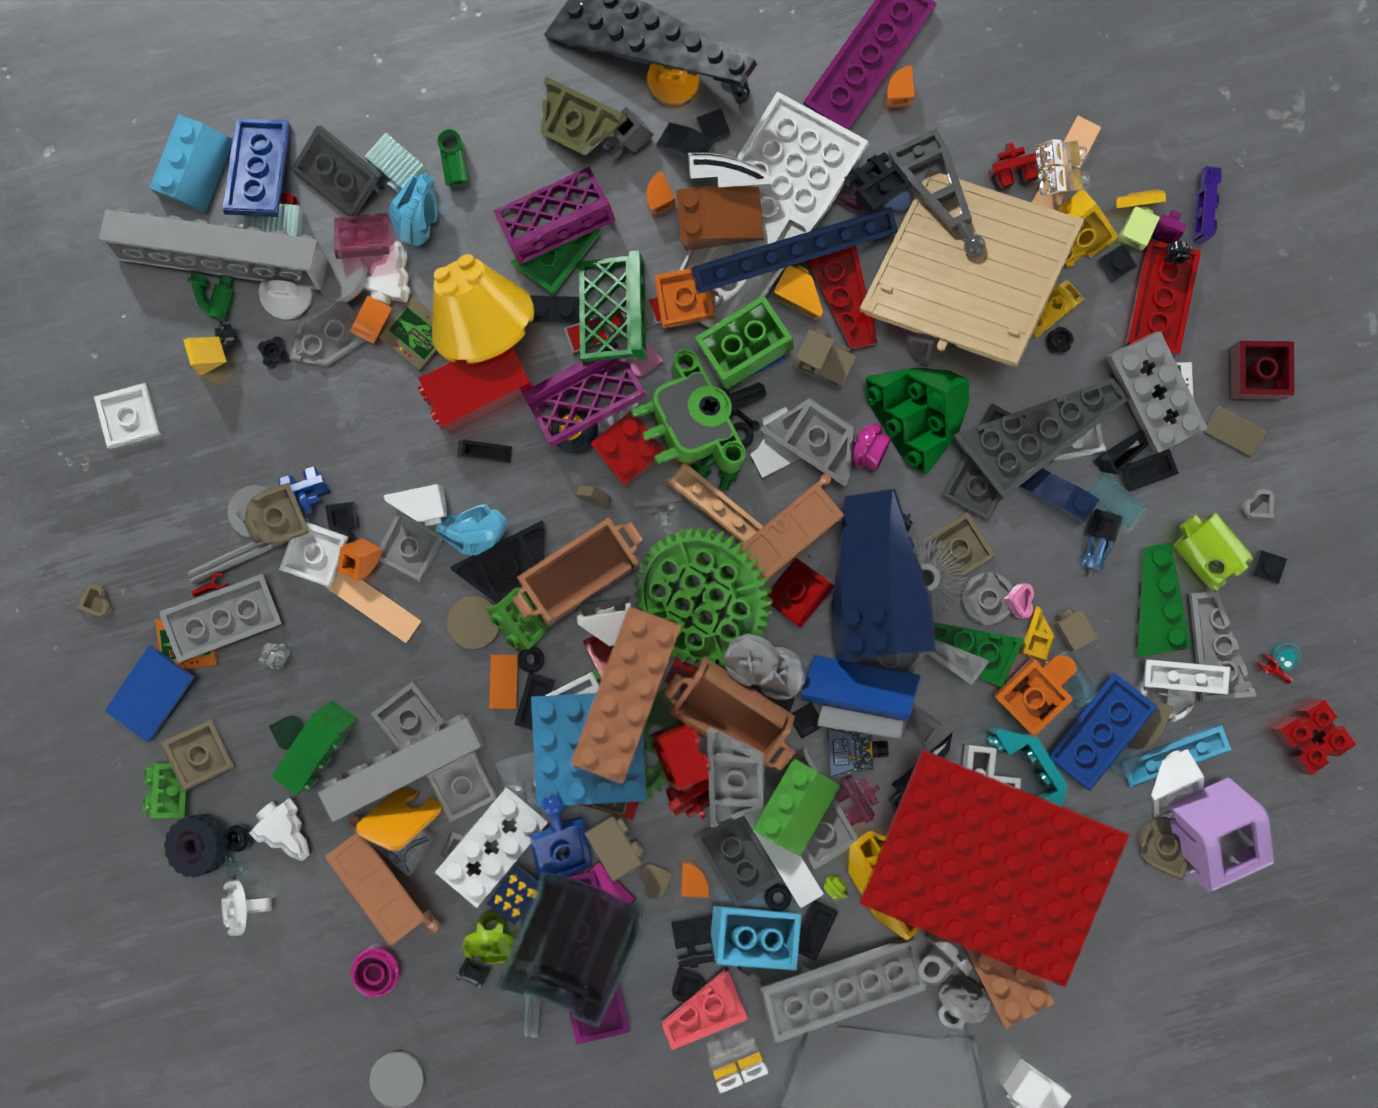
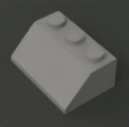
M823 704L818 726L902 738L906 733L907 721Z

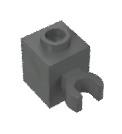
M627 107L621 111V113L628 116L626 121L613 131L615 134L613 137H607L601 143V146L606 150L614 145V149L609 153V156L613 159L621 156L624 146L635 153L654 135L641 118Z

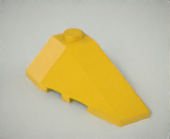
M1083 189L1057 209L1059 212L1084 219V224L1065 262L1067 268L1074 265L1075 260L1086 255L1090 258L1098 254L1119 238L1097 203Z

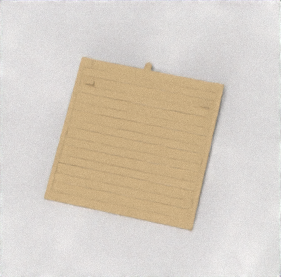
M930 169L922 182L931 194L951 185L947 175ZM959 179L972 217V223L968 225L974 235L981 236L986 244L985 250L980 256L972 257L964 250L965 240L960 231L952 232L916 194L860 307V312L919 334L925 333L939 338L940 340L937 344L939 351H944L948 342L958 348L1010 366H1018L1084 224V219ZM955 196L941 202V205L953 218L961 215Z

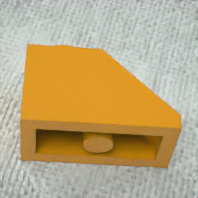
M795 264L794 267H786L773 291L772 298L819 322L823 310L812 276L808 275L809 271L800 265Z

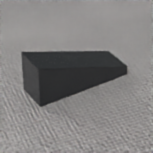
M1138 431L1095 458L1101 472L1117 475L1149 444L1143 431Z
M460 440L457 458L510 463L512 446Z

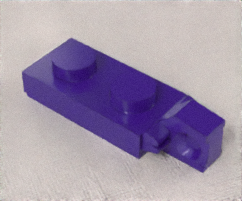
M1205 166L1202 169L1201 187L1197 190L1194 242L1204 243L1216 233L1217 220H1215V210L1218 208L1220 196L1217 194V186L1222 181L1221 168Z

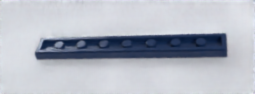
M892 207L875 211L872 214L861 215L690 267L697 294L893 235L898 232Z

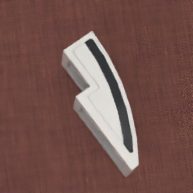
M688 153L689 175L691 179L716 177L718 187L772 184V177L769 173L740 159L711 153Z

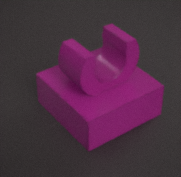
M1171 209L1169 216L1162 214L1151 237L1168 244L1179 241L1187 224L1179 221L1181 213Z

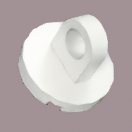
M261 281L259 297L264 309L275 318L290 320L298 318L311 306L313 289L298 287L296 284L288 281Z
M227 881L223 887L224 890H227V895H223L222 916L226 928L230 927L231 929L227 932L230 936H240L244 933L248 913L272 910L271 898L246 900L240 881Z

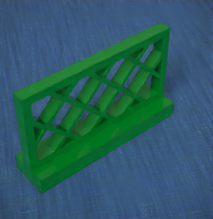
M629 251V256L579 261L580 360L588 362L635 357L636 361L646 360L645 262L640 251ZM626 265V272L619 279L610 273L616 266ZM598 268L602 272L591 282L586 278V269ZM608 276L615 283L605 293L597 286ZM621 287L626 291V296L618 304L610 296ZM593 290H596L602 297L592 307L586 302V297ZM608 300L615 308L605 317L597 310ZM621 311L627 316V320L618 328L611 320ZM593 314H596L603 321L592 331L587 327V321ZM608 324L616 332L605 342L598 334ZM620 336L627 340V349L615 350L611 345ZM594 338L603 344L597 352L587 353V346Z

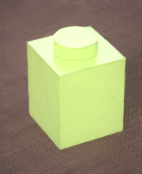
M1135 206L1130 211L1117 241L1141 252L1147 246L1160 217L1154 215V211L1150 208Z

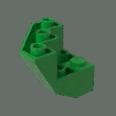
M921 367L866 377L867 402L889 437H891L905 463L927 474L954 440L952 435L960 431L969 405V379L950 370Z

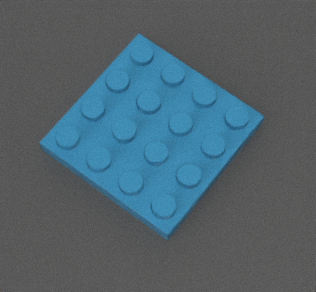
M596 693L532 696L537 807H542L543 799L552 794L559 796L564 805L647 801L643 731L622 784L570 764Z

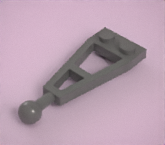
M937 129L890 150L889 158L893 165L897 163L907 176L914 192L952 232L960 231L965 240L964 250L969 256H980L985 250V241L981 236L974 235L968 225L972 223V217L949 149ZM942 158L951 185L931 194L912 172ZM954 196L961 215L955 218L941 205V202Z

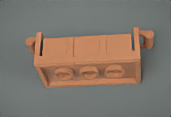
M823 474L817 483L743 543L741 551L751 550L752 552L748 558L750 560L758 558L759 560L755 567H764L765 570L760 574V577H766L770 580L843 518L844 514L821 488L822 486L826 487L831 482L830 475Z
M608 517L519 575L517 578L522 588L512 601L524 618L541 614L548 627H550L639 568V561L633 553L643 541V538L632 522L627 525L615 526ZM622 528L634 544L632 548H629L619 533V530ZM524 592L527 593L537 608L536 611H532L522 596Z
M706 657L703 658L690 678L676 674L664 690V694L673 703L669 714L692 729L695 728L698 733L706 738L708 728H715L764 753V767L769 766L783 770L795 754L794 750L785 741L791 731L795 716L752 687L735 681L726 670ZM685 682L686 684L675 698L674 695L677 693L681 685ZM782 746L785 749L774 763L771 761V758Z
M355 815L349 818L348 823L356 830L357 824L363 818L360 815ZM355 833L325 856L327 862L389 945H393L422 922L427 926V931L431 934L440 928V922L434 919L430 909L422 914L367 839Z

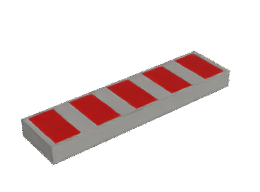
M657 296L646 299V329L662 324ZM620 311L611 322L620 328L626 322L627 316ZM598 316L589 319L587 327L593 331L603 320ZM580 323L563 328L572 354L580 353ZM607 324L598 336L607 342L616 331ZM594 338L587 346V350L602 344Z

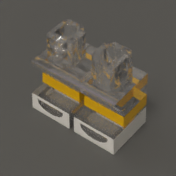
M1052 139L1035 145L1038 169H1046L1038 172L1041 196L1067 194L1090 185L1089 174L1081 172L1080 166L1081 162L1086 161L1087 148L1079 146L1078 141L1061 142V140Z
M744 1027L731 1032L735 1046L725 1049L721 1037L707 1042L710 1055L709 1064L720 1093L743 1084L735 1059L741 1069L745 1083L768 1074V1068L754 1038H750Z

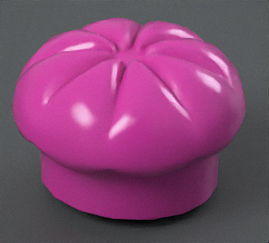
M868 425L856 437L857 441H854L852 451V464L855 467L865 466L874 472L879 468L891 441V437L882 433L883 430L880 425Z
M381 948L364 950L354 959L351 966L353 985L360 993L368 997H381L388 994L394 989L399 979V966L396 959L391 953Z

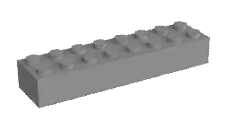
M117 208L116 211L105 210L98 238L113 258L119 261L264 282L271 280L288 281L296 284L298 287L322 290L328 259L318 240L310 235L303 234L300 237L289 236V234L282 231H274L273 233L263 232L255 227L241 229L228 223L213 225L200 219L192 222L185 221L178 216L164 218L150 212L136 214L123 208Z

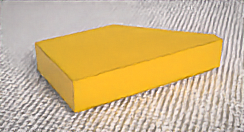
M1150 190L1117 197L1116 208L1166 202V192Z
M1034 607L1020 654L1047 662L1055 636L1040 607Z

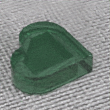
M296 715L287 716L269 725L278 746L283 750H289L304 727L303 720Z

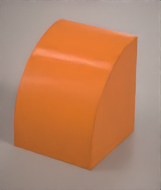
M912 65L899 69L891 77L885 94V106L912 105L915 97Z
M662 170L652 177L647 187V204L652 216L676 205V198Z
M367 295L350 332L374 344L392 308Z
M363 538L340 547L337 571L356 581L364 579L377 565L382 548Z
M683 861L681 896L709 898V885L705 873L694 863Z

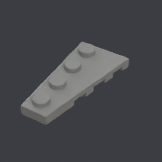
M1219 592L1189 594L1196 664L1230 667L1228 694L1199 692L1200 701L1257 696L1248 678L1249 673L1246 665L1243 664L1236 638L1233 637L1230 629V622Z

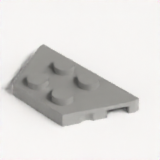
M809 398L761 427V432L823 473L830 475L832 479L844 487H847L850 483L856 427L821 404Z
M709 727L707 731L708 761L711 767L708 770L710 776V827H716L724 820L730 818L734 820L742 817L746 812H754L764 808V753L715 728Z

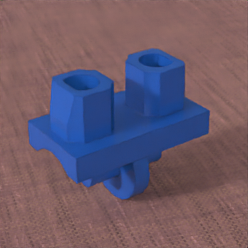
M314 466L302 472L304 481L296 483L294 477L289 475L279 478V485L290 483L299 508L303 507L307 514L313 512L311 504L319 502V496L331 493L329 485Z

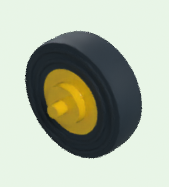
M560 408L556 418L567 419L571 409ZM577 411L573 421L580 422L586 419L588 412ZM598 423L557 444V446L569 452H581L587 449L597 436ZM553 424L551 436L553 437L562 432L565 425Z

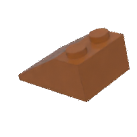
M699 186L676 190L680 237L685 250L765 240L759 187Z

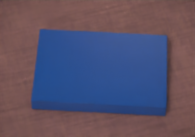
M150 645L132 669L105 712L148 743L152 741L195 676Z

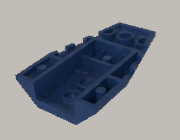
M890 489L845 496L832 599L836 660L936 651L931 595L928 586L924 585L921 576L923 571L920 563L916 561L913 551L914 544L912 538L908 536L905 527L907 523L896 490Z

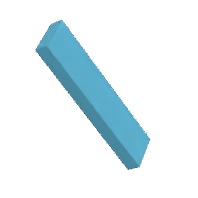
M1222 725L1120 761L1119 763L1128 787L1131 788L1156 779L1162 761L1165 760L1168 754L1174 751L1182 752L1188 749L1196 764L1232 751Z

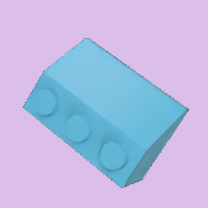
M178 114L149 189L159 197L207 214L231 155L233 139L204 123Z
M713 906L711 938L715 963L720 965L797 970L801 914Z

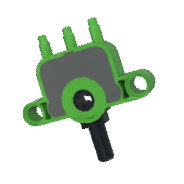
M687 349L680 350L676 353L671 366V374L674 380L658 387L653 399L632 409L631 414L633 417H637L651 412L657 426L644 432L643 438L644 440L663 436L669 448L654 457L656 463L659 464L672 459L690 463L712 454L723 472L735 473L740 469L746 451L729 418L736 415L739 407L765 397V386L758 382L730 394L728 388L721 390L718 387L712 386L694 352ZM679 363H685L690 368H682L680 367ZM726 454H733L737 460H729Z

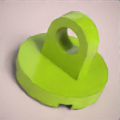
M491 910L480 916L477 923V931L464 938L462 950L463 954L471 960H474L475 956L480 958V962L498 964L511 960V956L515 957L517 955V941L512 936L506 934V922L502 915ZM492 920L498 921L496 928L493 930L485 929L488 922Z

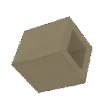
M1070 608L1059 614L1058 618L1060 620L1053 623L1069 652L1076 651L1098 638L1082 610L1074 612Z

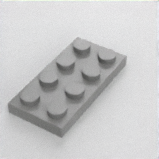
M264 574L159 612L178 663L282 625Z
M806 748L795 753L783 770L772 767L765 771V787L770 796L774 793L793 758L819 772ZM835 797L804 849V853L814 870L849 850L850 845L859 839Z

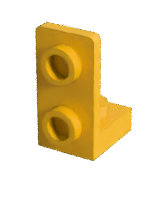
M1068 279L1052 290L1033 331L1036 337L1041 336L1084 300L1083 296Z

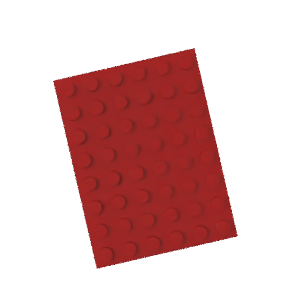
M922 749L861 895L859 904L1066 988L1127 843L1129 834Z

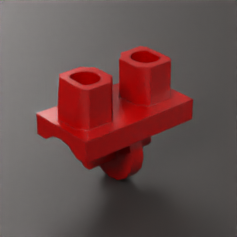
M1012 142L1006 143L1005 152L997 153L998 160L1002 162L992 164V169L988 171L990 179L995 178L1000 189H1005L1015 184L1012 173L1021 171L1024 183L1037 180L1039 177L1037 164L1041 160L1039 152L1024 155V147L1015 149Z
M709 779L692 785L693 788L686 793L672 786L666 789L670 801L667 804L675 816L685 812L688 818L697 813L701 819L707 817L704 809L710 806L708 798Z

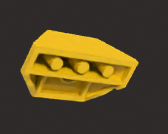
M873 831L866 832L850 845L848 873L861 895L886 838ZM870 909L876 920L905 940L910 939L920 930L917 927Z

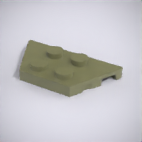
M547 76L544 79V85L547 86V98L543 100L541 134L584 156L625 122L628 117Z

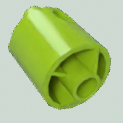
M1217 512L1210 514L1203 520L1197 514L1190 517L1179 527L1184 535L1173 545L1204 584L1211 588L1213 592L1220 589L1227 582L1226 579L1231 574L1236 577L1248 568L1247 564L1253 559L1252 553Z

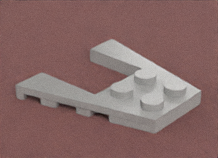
M935 640L936 651L856 659L854 663L913 673L925 655L928 654L972 685L989 661ZM914 704L909 721H907V727L920 738L922 745L927 747L943 724Z

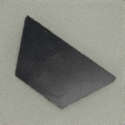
M541 520L496 543L488 550L478 555H472L450 566V569L498 604L514 588H522L517 578L519 575L545 559V524Z

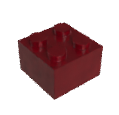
M1239 341L1231 346V399L1285 400L1294 395V341Z

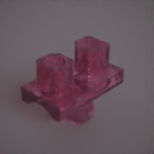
M848 775L843 777L841 783H839L841 786L835 795V799L838 803H841L851 797L855 806L845 811L846 818L851 825L863 821L867 824L873 820L875 813L866 798H868L872 806L879 803L874 793L879 791L880 787L878 784L870 787L866 779H863L859 782L863 790L862 792L853 776Z

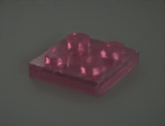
M388 213L334 217V252L336 259L390 254Z

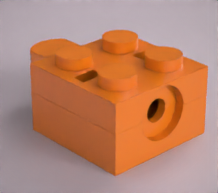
M1065 655L1055 656L1045 667H1042L1035 659L1030 658L993 696L1035 737L1073 700L1062 687L1075 675L1077 670L1076 664L1073 659Z

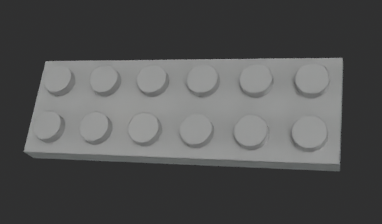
M913 937L908 940L901 939L760 988L772 1040L778 1043L927 990L925 982L919 975V965L921 963L915 939Z

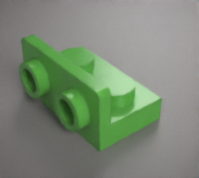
M520 587L514 588L497 605H490L486 608L492 624L501 630L508 646L516 651L529 650L550 630L540 614L526 618L522 616L512 601L518 595ZM523 593L522 596L524 597L532 611H536L535 607L532 605V603L527 598L525 593Z
M149 762V768H145L144 784L148 785L147 795L143 796V812H146V816L149 818H184L186 791H182L170 764Z

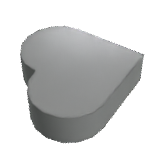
M1266 488L1258 489L1252 494L1251 499L1243 502L1241 513L1248 519L1274 520V494Z

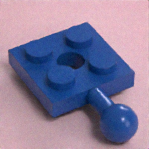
M554 794L546 796L541 805L543 812L549 816L551 828L530 835L538 881L543 886L592 867L584 821L577 817L561 823L560 813L563 810L564 804L562 799ZM567 847L564 854L556 856L558 849Z

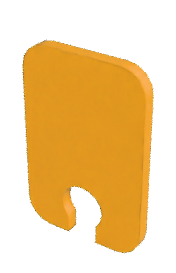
M401 787L393 791L357 824V834L386 849L400 850L440 814L441 803L428 797L424 801L423 806L410 808L406 806V803L414 800L418 796V792L407 787Z

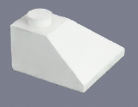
M439 484L384 495L386 502L415 521L425 522V526L442 523L441 518L447 517L444 486Z
M630 596L583 604L577 608L578 625L607 645H615L628 607H631Z
M1188 749L1182 752L1174 751L1168 754L1165 760L1162 761L1151 795L1154 819L1171 811L1169 803L1204 789V776Z

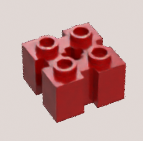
M1326 699L1312 700L1297 710L1301 717H1287L1271 728L1283 747H1290L1294 750V753L1289 756L1301 774H1315L1329 764L1327 756L1339 757L1357 745L1344 726H1335L1332 722L1338 717ZM1312 732L1316 733L1315 741H1311V739L1314 737Z

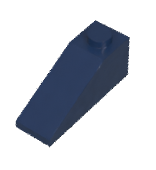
M1043 468L1018 487L1079 525L1087 521L1100 500L1081 487Z

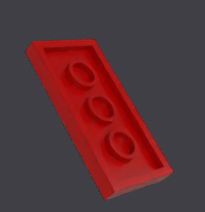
M1149 240L1145 247L1126 345L1153 332L1161 331L1171 354L1178 356L1181 353L1201 250L1193 249L1194 251L1189 254L1190 259L1184 263H1166L1163 258L1167 256L1166 246L1168 243Z

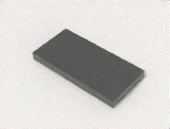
M992 403L980 425L1000 419L1011 413ZM965 452L940 496L985 522L989 521L1001 499Z

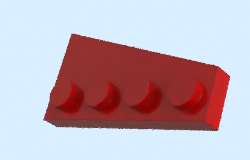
M857 246L808 260L807 263L849 348L853 350L877 345L872 317L860 312V307L867 292Z

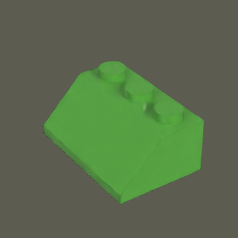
M764 295L695 337L711 369L724 389L731 388L794 349L792 336Z
M793 758L753 827V831L788 851L801 856L841 785Z

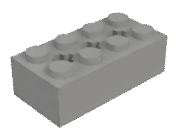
M1161 331L1153 332L1105 356L1121 389L1129 398L1127 402L1152 452L1160 453L1208 429ZM1143 361L1144 364H1149L1148 373L1140 372V369L1143 367ZM1154 386L1161 389L1159 398L1152 396V393L1155 391ZM1166 410L1173 412L1171 421H1164V417L1167 416Z

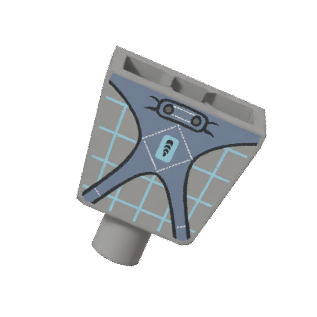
M433 821L400 850L393 851L371 841L370 843L402 872L410 876L435 838L427 829Z

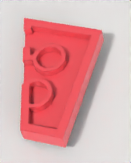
M728 967L662 1021V1027L672 1050L748 1020Z

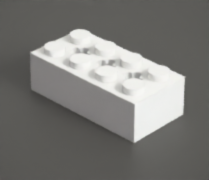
M506 787L435 873L477 908L531 844L530 835L541 832L549 821L511 789ZM505 819L507 821L514 819L517 822L514 825L517 827L516 832H505L503 829L505 827L503 824ZM496 840L499 843L497 846L499 852L489 854L486 851L488 848L486 842ZM470 862L472 864L476 862L481 864V867H479L482 870L480 875L478 873L473 875L469 873L468 870L470 868L468 864Z

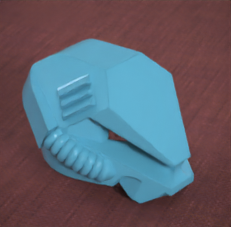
M427 172L419 177L417 175L412 176L388 208L393 229L398 238L414 246L422 245L428 240L430 236V223L437 222V202L432 189L435 180Z
M487 504L475 506L460 513L458 516L447 514V517L441 519L442 523L437 524L435 527V531L441 533V537L461 554L478 555L493 547L507 530L505 517L498 510H491Z

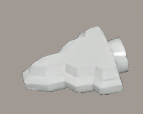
M395 241L385 251L382 260L373 263L368 274L366 273L365 276L366 284L363 289L371 292L370 297L387 306H390L391 300L408 303L411 290L407 287L409 276L405 271L408 260L405 243Z
M291 797L278 806L272 801L256 814L259 822L249 834L258 843L265 842L271 848H282L288 856L300 861H304L310 855L307 840L300 832L302 822L297 816L299 808Z

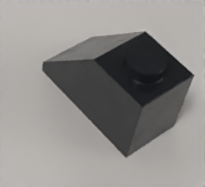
M669 122L656 146L689 165L688 153L712 154L715 150V141L692 127Z

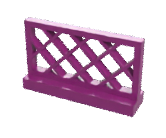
M590 167L493 210L519 265L616 221L610 203L604 196ZM589 177L590 181L586 188L576 186L579 181ZM559 190L566 191L562 199L552 198L555 192ZM572 193L582 195L579 203L569 201ZM589 196L599 198V200L585 205ZM535 201L542 202L538 211L528 209L531 203ZM548 204L558 206L555 214L545 212ZM565 207L575 209V211L561 216ZM509 213H518L514 222L503 219V216ZM524 215L534 217L530 225L521 224ZM541 218L551 220L549 223L537 227ZM516 230L526 231V234L513 239Z
M617 342L611 345L615 350H621ZM625 358L588 362L580 361L522 392L551 448L647 396ZM624 367L621 378L610 376L613 371ZM597 380L601 381L598 390L587 389L589 384ZM608 382L618 384L615 394L604 392ZM625 385L633 386L637 389L636 392L628 396L621 395ZM573 393L577 394L574 403L563 402L565 397ZM584 395L595 397L591 406L580 405ZM601 398L612 400L610 406L604 409L597 408ZM554 406L550 416L539 414L541 410ZM560 408L571 409L567 419L556 418ZM577 411L588 412L586 419L580 422L573 421ZM553 424L565 425L562 432L553 437L551 436L550 432Z

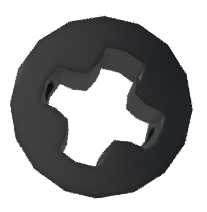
M466 957L456 980L460 981L462 979L476 986V989L481 991L491 969H484L470 962V959Z

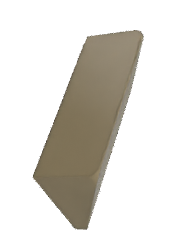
M1222 406L1214 410L1207 423L1208 429L1203 431L1249 457H1252L1268 432Z

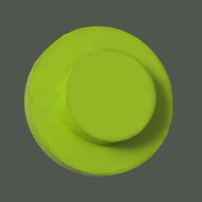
M829 875L826 878V883L823 887L831 898L839 901L841 898L845 899L848 896V885L841 877Z

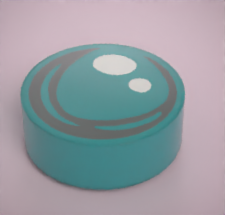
M1279 644L1272 652V657L1279 662V668L1282 670H1292L1301 662V652L1294 644Z

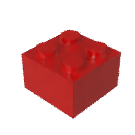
M631 411L590 443L595 452L625 488L655 465L654 457L665 451L656 438L644 440L643 433L649 429L638 416L633 417Z
M677 723L649 735L670 786L680 791L710 778L707 770L711 769L706 755H701L697 745L701 742L695 728L691 729L688 725Z

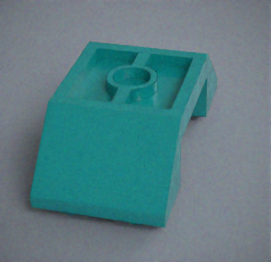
M989 728L987 731L990 736L987 740L991 747L997 748L996 751L1006 755H1011L1020 749L1024 759L1036 767L1038 771L1034 772L1035 776L1042 786L1046 785L1047 787L1036 796L1063 806L1067 783L1039 739L1002 729Z

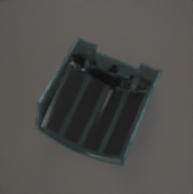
M541 872L496 988L520 998L525 993L574 1012L573 1018L599 1028L641 937L643 912L625 900L591 884L561 875Z

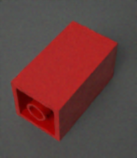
M512 346L505 352L481 362L468 363L467 360L455 359V362H449L419 377L421 386L417 388L423 400L428 405H432L433 410L430 411V414L435 424L440 429L445 428L451 433L523 397L522 392L533 386Z

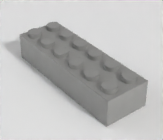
M464 713L446 721L448 727L441 730L440 726H437L422 733L423 740L417 742L413 738L397 746L399 752L393 754L389 750L373 758V765L368 766L367 762L347 771L349 777L344 779L343 775H340L323 783L325 789L318 792L332 822L485 745L486 742L473 716L465 717Z

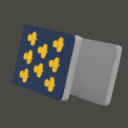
M517 863L486 904L515 925L541 891L543 885L538 881L536 874L521 863Z

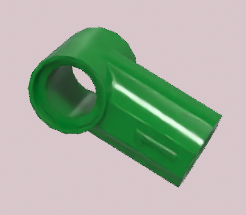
M443 130L437 138V143L440 148L445 185L457 186L468 183L463 141L455 130ZM448 139L457 140V145L453 149L444 148V144Z

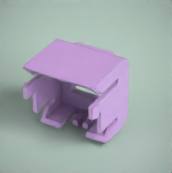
M1226 778L1168 804L1176 821L1174 819L1170 820L1172 834H1176L1180 838L1182 856L1197 869V871L1191 873V876L1206 891L1213 892L1274 863L1270 824L1265 809L1230 778ZM1239 828L1254 845L1232 855L1239 862L1238 864L1234 862L1230 864L1231 867L1229 868L1223 867L1219 838Z

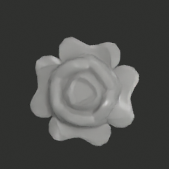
M267 643L264 645V651L261 652L262 657L258 661L265 670L270 668L280 669L287 662L290 650L286 649L284 643L280 645Z

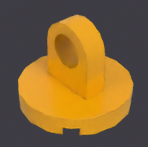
M653 63L650 65L647 74L650 93L658 102L671 107L687 103L697 93L700 83L699 74L694 76L686 71L674 68L669 70Z

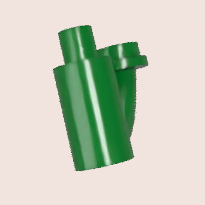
M191 273L187 282L192 284L195 299L200 309L208 317L225 321L233 289L229 288L231 278L221 275L219 284H214L211 299L208 301L202 287H207V278Z
M711 454L699 464H693L692 468L702 477L707 478L708 474L712 472L709 467L716 460ZM726 454L729 460H737L733 454ZM720 469L718 477L721 478L718 488L728 491L731 482H736L739 470L730 474Z

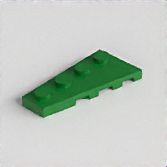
M1170 542L1143 547L1136 658L1190 649L1191 644L1172 544Z
M933 622L935 640L988 660V664L978 678L1000 688L1003 687L1022 645L1023 638Z

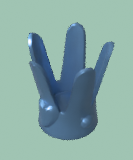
M1090 534L1088 535L1087 552L1085 553L1082 565L1090 568L1089 576H1091L1093 569L1102 572L1104 561L1116 543H1113L1108 549L1109 542L1102 538L1094 552L1095 539Z

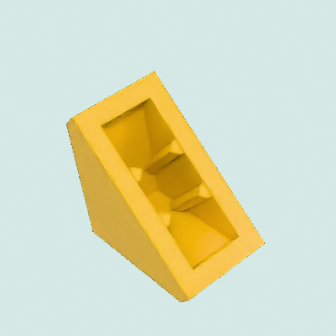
M219 337L183 339L190 365L198 375H203L226 363Z

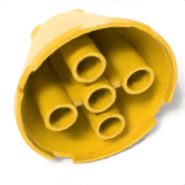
M470 254L461 256L457 261L446 267L438 268L433 274L435 280L433 287L432 342L437 352L446 360L455 362V359L467 360L468 363H475L493 358L515 345L525 335L524 328L528 322L533 321L534 304L530 295L523 288L480 260L474 259Z

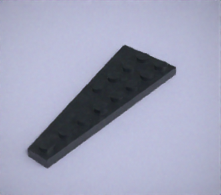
M567 0L544 34L550 42L559 41L571 47L589 48L590 51L596 53L598 51L614 54L618 58L647 65L653 63L669 70L674 68L686 71L694 76L700 74L712 77L716 81L741 87L757 66L755 59L643 0Z

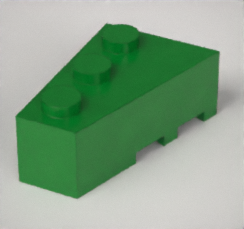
M331 700L311 715L271 778L296 796L304 790L310 791L318 780L316 775L320 770L323 771L332 759L330 756L342 745L346 734L355 724L357 718Z

